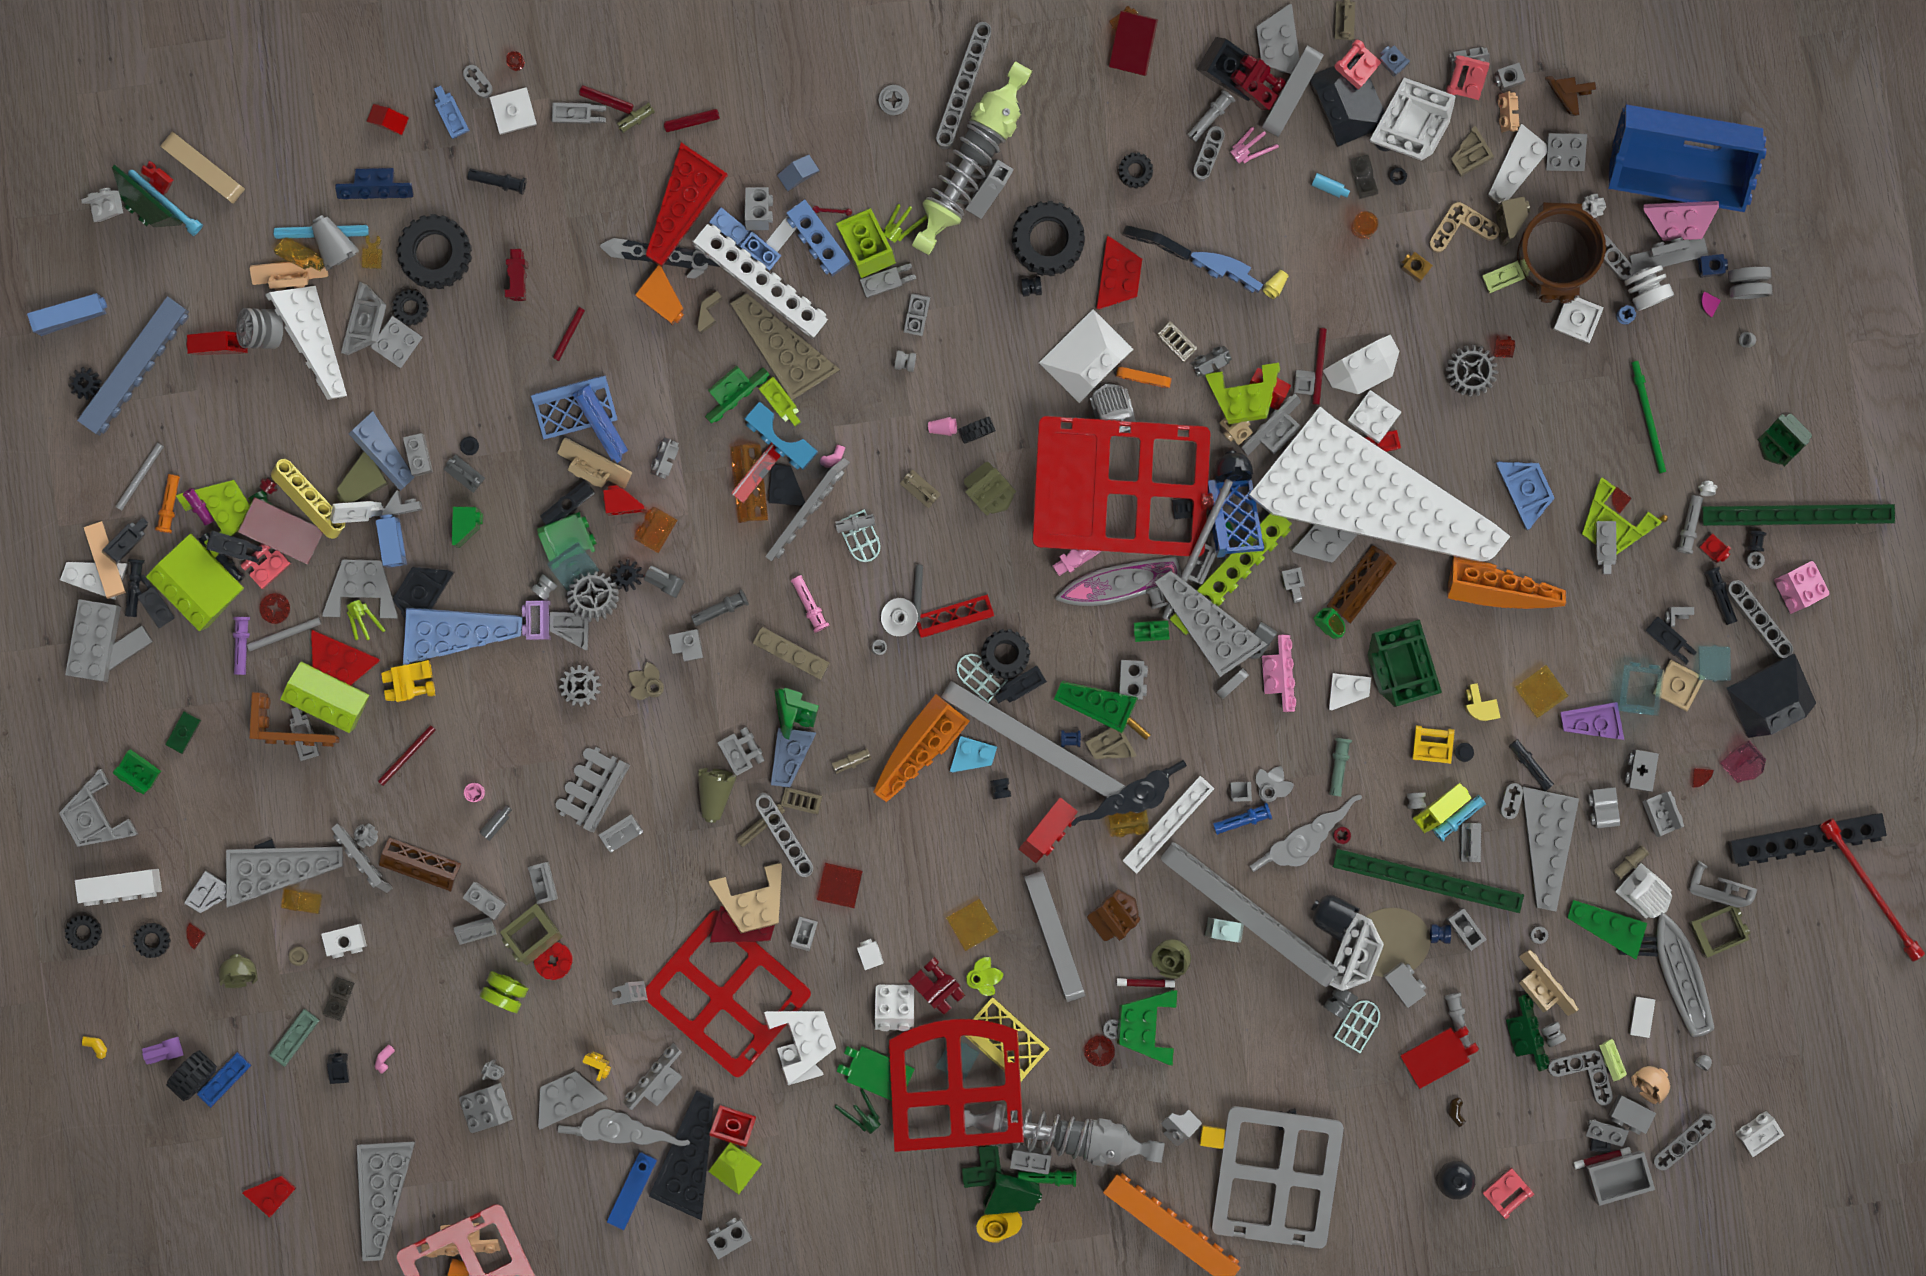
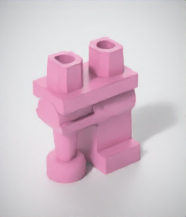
M1071 550L1067 556L1065 554L1059 556L1061 561L1053 565V568L1059 576L1067 571L1071 574L1075 571L1074 568L1081 566L1101 551Z

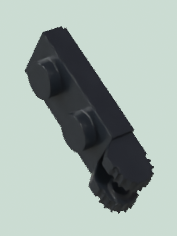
M211 530L206 549L241 560L246 559L258 563L259 559L257 557L245 555L247 547L258 552H262L263 547Z
M143 574L140 578L148 590L141 593L134 581L130 585L138 595L137 598L151 619L160 629L175 617L154 586H151Z
M1658 616L1645 629L1648 635L1685 665L1688 664L1689 660L1679 650L1683 647L1693 656L1697 653L1686 643L1687 641Z

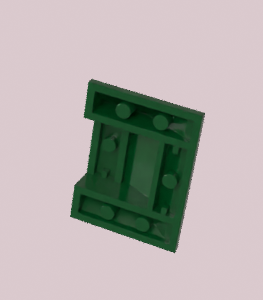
M115 164L113 165L112 170L121 200L125 203V209L131 214L136 212L140 216L138 220L145 226L149 224L152 227L182 225L183 222L140 187L129 175Z
M1420 620L1372 633L1367 656L1378 692L1394 707L1442 693Z

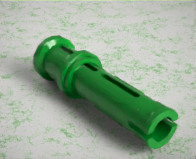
M1057 1169L1055 1172H1049L1048 1174L1021 1171L1018 1173V1179L1037 1184H1055L1057 1187H1060V1185H1073V1187H1076L1077 1170L1067 1172Z

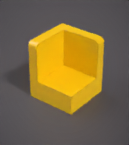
M1202 1125L1199 1145L1223 1149L1226 1129Z

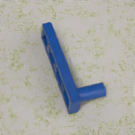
M639 1152L607 1223L625 1230L657 1159Z

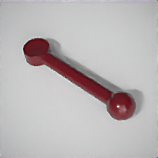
M818 206L812 208L815 214L819 212L842 213L847 216L852 214V210L849 208L846 210L825 209Z

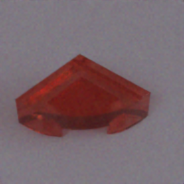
M1616 487L1612 493V504L1614 509L1620 514L1632 498Z
M1693 768L1692 787H1701L1711 779L1714 770Z
M189 923L187 927V940L189 945L195 950L206 933L192 923Z

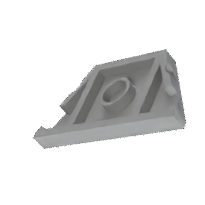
M1289 4L1258 25L1256 32L1260 58L1264 63L1279 72L1291 74L1300 58L1292 4Z
M359 282L341 351L345 355H350L377 342L386 309V304L367 284Z
M1314 525L1292 552L1333 563L1358 534Z
M577 1071L541 1086L539 1130L603 1102L608 1098Z

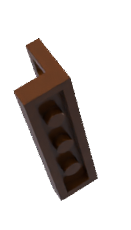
M1373 545L1328 603L1327 607L1333 608L1345 621L1351 624L1397 563L1387 553ZM1375 553L1380 554L1376 561L1371 562V558ZM1367 569L1365 576L1359 577L1360 572ZM1355 584L1356 588L1352 592H1348L1350 585ZM1344 599V603L1340 607V609L1336 608L1335 605L1337 604V602L1339 600Z
M389 837L381 853L379 866L451 892L461 863ZM392 845L398 847L400 851L393 852L389 848ZM407 854H417L418 858H409ZM426 860H434L436 864L429 865L426 863ZM450 866L455 869L453 873L445 871L443 867Z

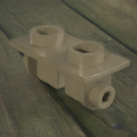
M1350 0L1336 1L1335 39L1354 40L1355 2H1350Z
M913 469L900 483L928 509L941 495Z

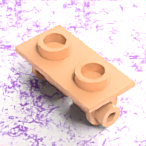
M1510 91L1499 94L1498 106L1500 108L1499 124L1501 126V133L1509 130L1511 132L1518 131V127H1520L1519 114H1512V111L1518 110V96H1516L1515 92L1510 93Z

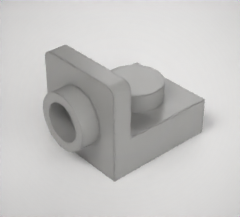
M1694 607L1668 608V611L1665 612V623H1668L1670 627H1675V616H1677V619H1689V616L1694 615Z

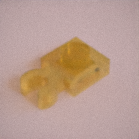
M367 235L366 243L368 249L363 248L362 268L382 269L383 250L377 249L381 244V238L377 236L376 242L371 243L370 236Z

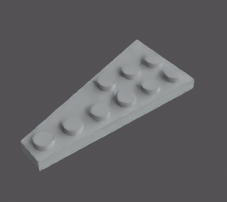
M1522 787L1536 908L1557 911L1579 798Z
M416 1141L357 1145L362 1261L383 1260Z

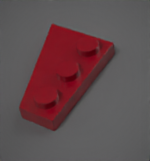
M720 906L709 943L770 942L775 925L740 933L726 909Z

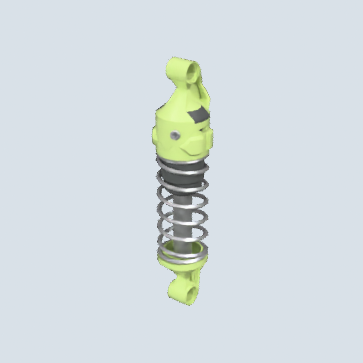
M1015 61L1008 73L1010 78L1009 84L1001 89L985 92L982 100L974 106L971 112L972 117L969 124H967L969 130L965 137H960V140L963 141L960 152L956 149L953 150V153L963 158L959 167L949 162L946 163V166L956 171L951 180L939 175L941 180L949 184L944 193L931 188L934 193L941 196L940 201L927 197L923 202L928 218V227L923 232L920 231L912 244L916 249L929 255L937 242L935 239L936 235L948 226L960 224L964 212L956 202L961 204L971 203L970 197L963 189L973 192L979 189L975 181L970 177L977 179L986 177L985 172L978 165H993L990 157L1000 152V143H1004L1015 131L1016 121L1022 113L1016 94L1026 84L1032 70ZM975 168H976L982 175L973 174ZM969 181L975 188L967 187V182ZM962 194L968 201H964L958 198Z

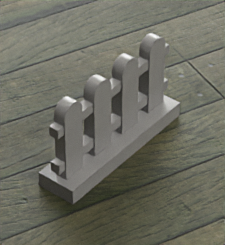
M595 747L594 750L591 748L584 750L583 756L588 760L586 766L577 765L574 768L575 775L579 777L576 784L568 782L565 785V791L570 794L567 801L559 799L556 802V808L561 811L559 815L565 817L567 814L578 820L576 824L582 826L584 823L583 828L593 833L630 767L629 764L621 760L617 763L618 758L614 756L610 759L599 753L601 749ZM593 763L605 769L602 776L590 770ZM584 780L596 786L593 793L581 787ZM602 789L603 791H602V793H601V795H600V797H599L598 794H599L600 790ZM575 797L587 803L584 810L572 804Z

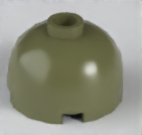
M1168 939L1161 942L1155 948L1151 959L1154 968L1157 967L1162 976L1177 979L1188 970L1191 963V954L1183 942L1176 939Z
M240 954L231 955L229 959L220 965L219 984L220 986L225 984V988H242L247 986L246 982L252 981V984H254L258 980L255 964L250 959L241 957Z

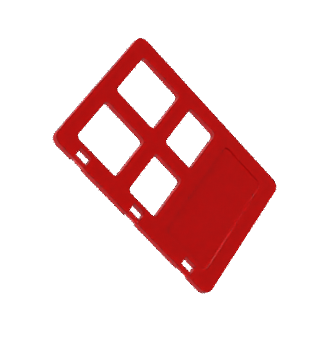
M1054 416L1040 418L1037 437L1033 544L1040 548L1190 557L1206 523L1210 430L1205 426ZM1061 422L1071 423V429H1061ZM1120 426H1130V433L1119 432ZM1178 430H1188V437L1178 436ZM1112 436L1139 439L1137 481L1109 479L1110 439ZM1155 439L1195 442L1193 485L1154 483L1152 481ZM1109 494L1136 496L1135 537L1133 539L1106 537L1107 497ZM1152 497L1184 498L1193 501L1191 541L1189 543L1152 541L1149 539ZM1204 544V546H1203V548H1202V550H1201L1199 556H1201V555L1204 553V551H1205V544Z

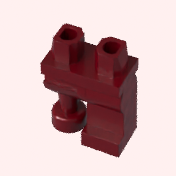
M1245 55L1240 63L1246 67L1244 73L1240 70H1235L1230 77L1236 83L1234 87L1254 101L1261 110H1270L1278 97L1275 93H1279L1284 88L1286 81L1281 77L1276 79L1270 73V66L1264 63L1261 58ZM1264 81L1271 84L1272 90L1263 84Z
M510 249V259H506L507 273L510 276V290H505V298L511 299V301H526L527 274L525 269H529V263L524 259L522 249Z
M934 957L924 966L927 972L932 970L937 977L934 983L922 969L908 982L934 1009L937 1008L945 1014L952 1008L945 999L951 995L959 1002L965 994L955 978L946 974L937 966L939 961Z

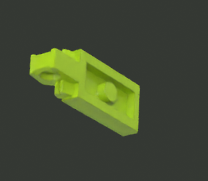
M774 377L758 388L785 422L790 419L795 427L802 423L795 415L799 412L797 406Z

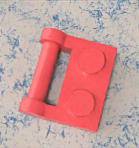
M1355 40L1348 53L1335 64V69L1359 90L1382 62L1364 47L1362 41ZM1358 53L1361 56L1360 59L1349 70L1347 68L1348 63Z
M1458 55L1455 58L1456 65L1446 92L1452 95L1479 100L1490 63ZM1463 66H1469L1463 87H1458Z
M1512 1168L1483 1192L1484 1196L1505 1220L1528 1197L1531 1198L1535 1195ZM1521 1187L1523 1192L1503 1208L1500 1204Z

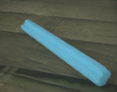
M367 225L337 226L347 237L368 236L369 234ZM312 227L274 228V238L276 239L315 238Z

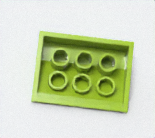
M189 534L146 576L199 632L208 628L244 589L192 534Z

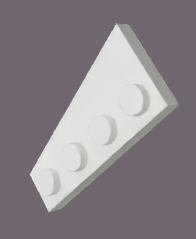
M1523 124L1520 125L1487 195L1498 205L1501 201L1511 198L1548 151V145Z

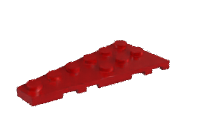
M682 142L646 252V257L661 267L728 177L726 172Z

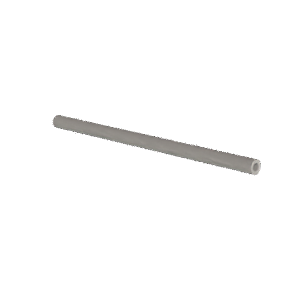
M1228 479L1224 482L1180 577L1185 582H1187L1233 484ZM1169 603L1162 616L1166 620L1170 619L1173 608Z

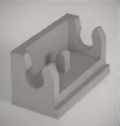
M1205 544V551L1198 557L1188 580L1199 585L1203 584L1215 558V548Z
M633 814L599 834V837L608 851L612 853L642 834L643 830Z
M549 862L528 867L537 904L558 899Z
M644 981L627 982L623 986L612 989V992H621L620 998L612 1000L613 1005L631 1004L648 1000Z
M1019 1145L1016 1149L1013 1147L1010 1168L1048 1174L1052 1150L1044 1154L1042 1148L1034 1147L1032 1151H1029L1027 1146Z

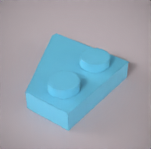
M960 736L950 772L991 766L997 747Z

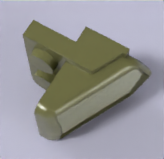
M989 462L982 464L964 479V484L968 488L966 491L967 495L986 515L1006 511L1016 493V490L1008 480Z

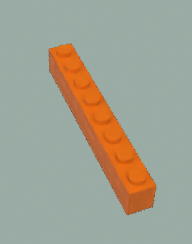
M1116 1173L1102 1191L1106 1196L1211 1275L1235 1276L1241 1267L1238 1265V1259L1231 1254L1226 1256L1222 1253L1224 1250L1216 1243L1210 1244L1207 1241L1208 1237L1200 1231L1198 1233L1194 1232L1191 1229L1193 1226L1186 1220L1182 1222L1176 1218L1177 1214L1170 1208L1167 1210L1160 1206L1162 1202L1153 1196L1150 1199L1146 1196L1145 1193L1147 1191L1137 1184L1134 1187L1130 1184L1131 1179L1125 1174L1121 1173L1119 1175Z

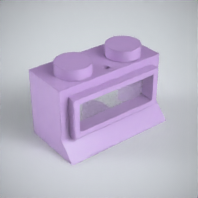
M526 601V605H522V616L526 617V624L522 625V634L526 636V640H551L549 635L550 601Z

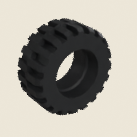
M1041 201L1037 202L1036 205H1030L1018 216L1012 232V247L1015 256L1019 259V263L1028 268V271L1038 273L1041 276H1055V274H1062L1067 269H1071L1076 261L1079 260L1085 243L1084 227L1080 222L1079 216L1075 215L1070 207L1067 208L1060 202L1057 204L1053 203V201L1045 203ZM1041 222H1056L1065 231L1066 244L1063 250L1054 256L1040 255L1031 245V232Z
M430 214L427 217L423 215L416 221L412 220L409 222L411 225L402 230L403 234L399 236L397 241L399 243V246L396 247L397 260L402 271L417 285L433 290V288H437L439 290L444 289L445 286H453L455 281H460L463 278L464 272L467 273L469 269L468 264L472 260V247L467 234L454 220H450L443 215ZM433 234L445 237L452 247V256L449 262L436 270L425 268L417 258L418 245L425 237Z

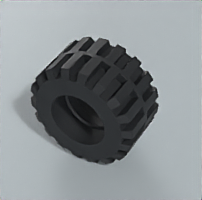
M1001 629L998 632H993L986 639L981 651V660L984 663L985 670L987 669L990 675L993 674L998 679H1012L1020 675L1026 668L1030 656L1028 642L1026 643V638L1020 636L1017 631L1013 632L1012 629ZM1009 644L1014 647L1017 652V658L1012 664L1004 665L996 660L994 651L998 645Z
M201 1050L196 1051L170 1076L166 1086L182 1101H186L196 1094L212 1077L217 1066Z

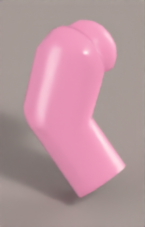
M836 445L832 455L821 457L820 464L825 468L833 467L841 461L845 447Z
M389 1044L377 1055L374 1065L375 1069L381 1074L388 1069V1065L384 1062L395 1052L394 1048Z

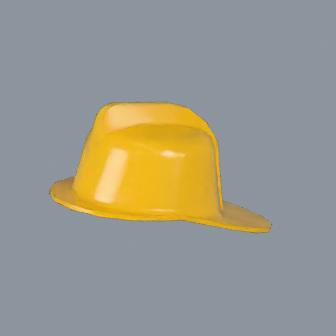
M1018 1212L984 1215L977 1222V1233L985 1241L999 1243L1018 1233L1022 1226V1217Z

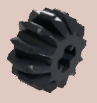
M81 367V374L75 370L74 374L76 377H69L70 380L74 381V383L68 384L70 388H74L71 393L73 395L77 394L78 399L84 396L85 400H89L90 395L95 397L96 393L94 391L100 390L97 384L102 383L101 380L97 379L99 374H93V369L91 368L86 372V369ZM83 380L89 382L86 388L81 386L82 382L84 383Z
M626 559V565L624 566L620 560V568L613 566V569L618 572L611 573L612 577H617L612 583L615 582L617 584L620 582L617 587L619 590L625 585V592L629 591V585L633 590H636L634 583L642 584L637 578L644 577L643 574H637V572L642 570V567L634 569L637 562L634 561L630 566L629 559ZM629 570L632 577H629L626 581V578L622 577V575L626 574V571Z

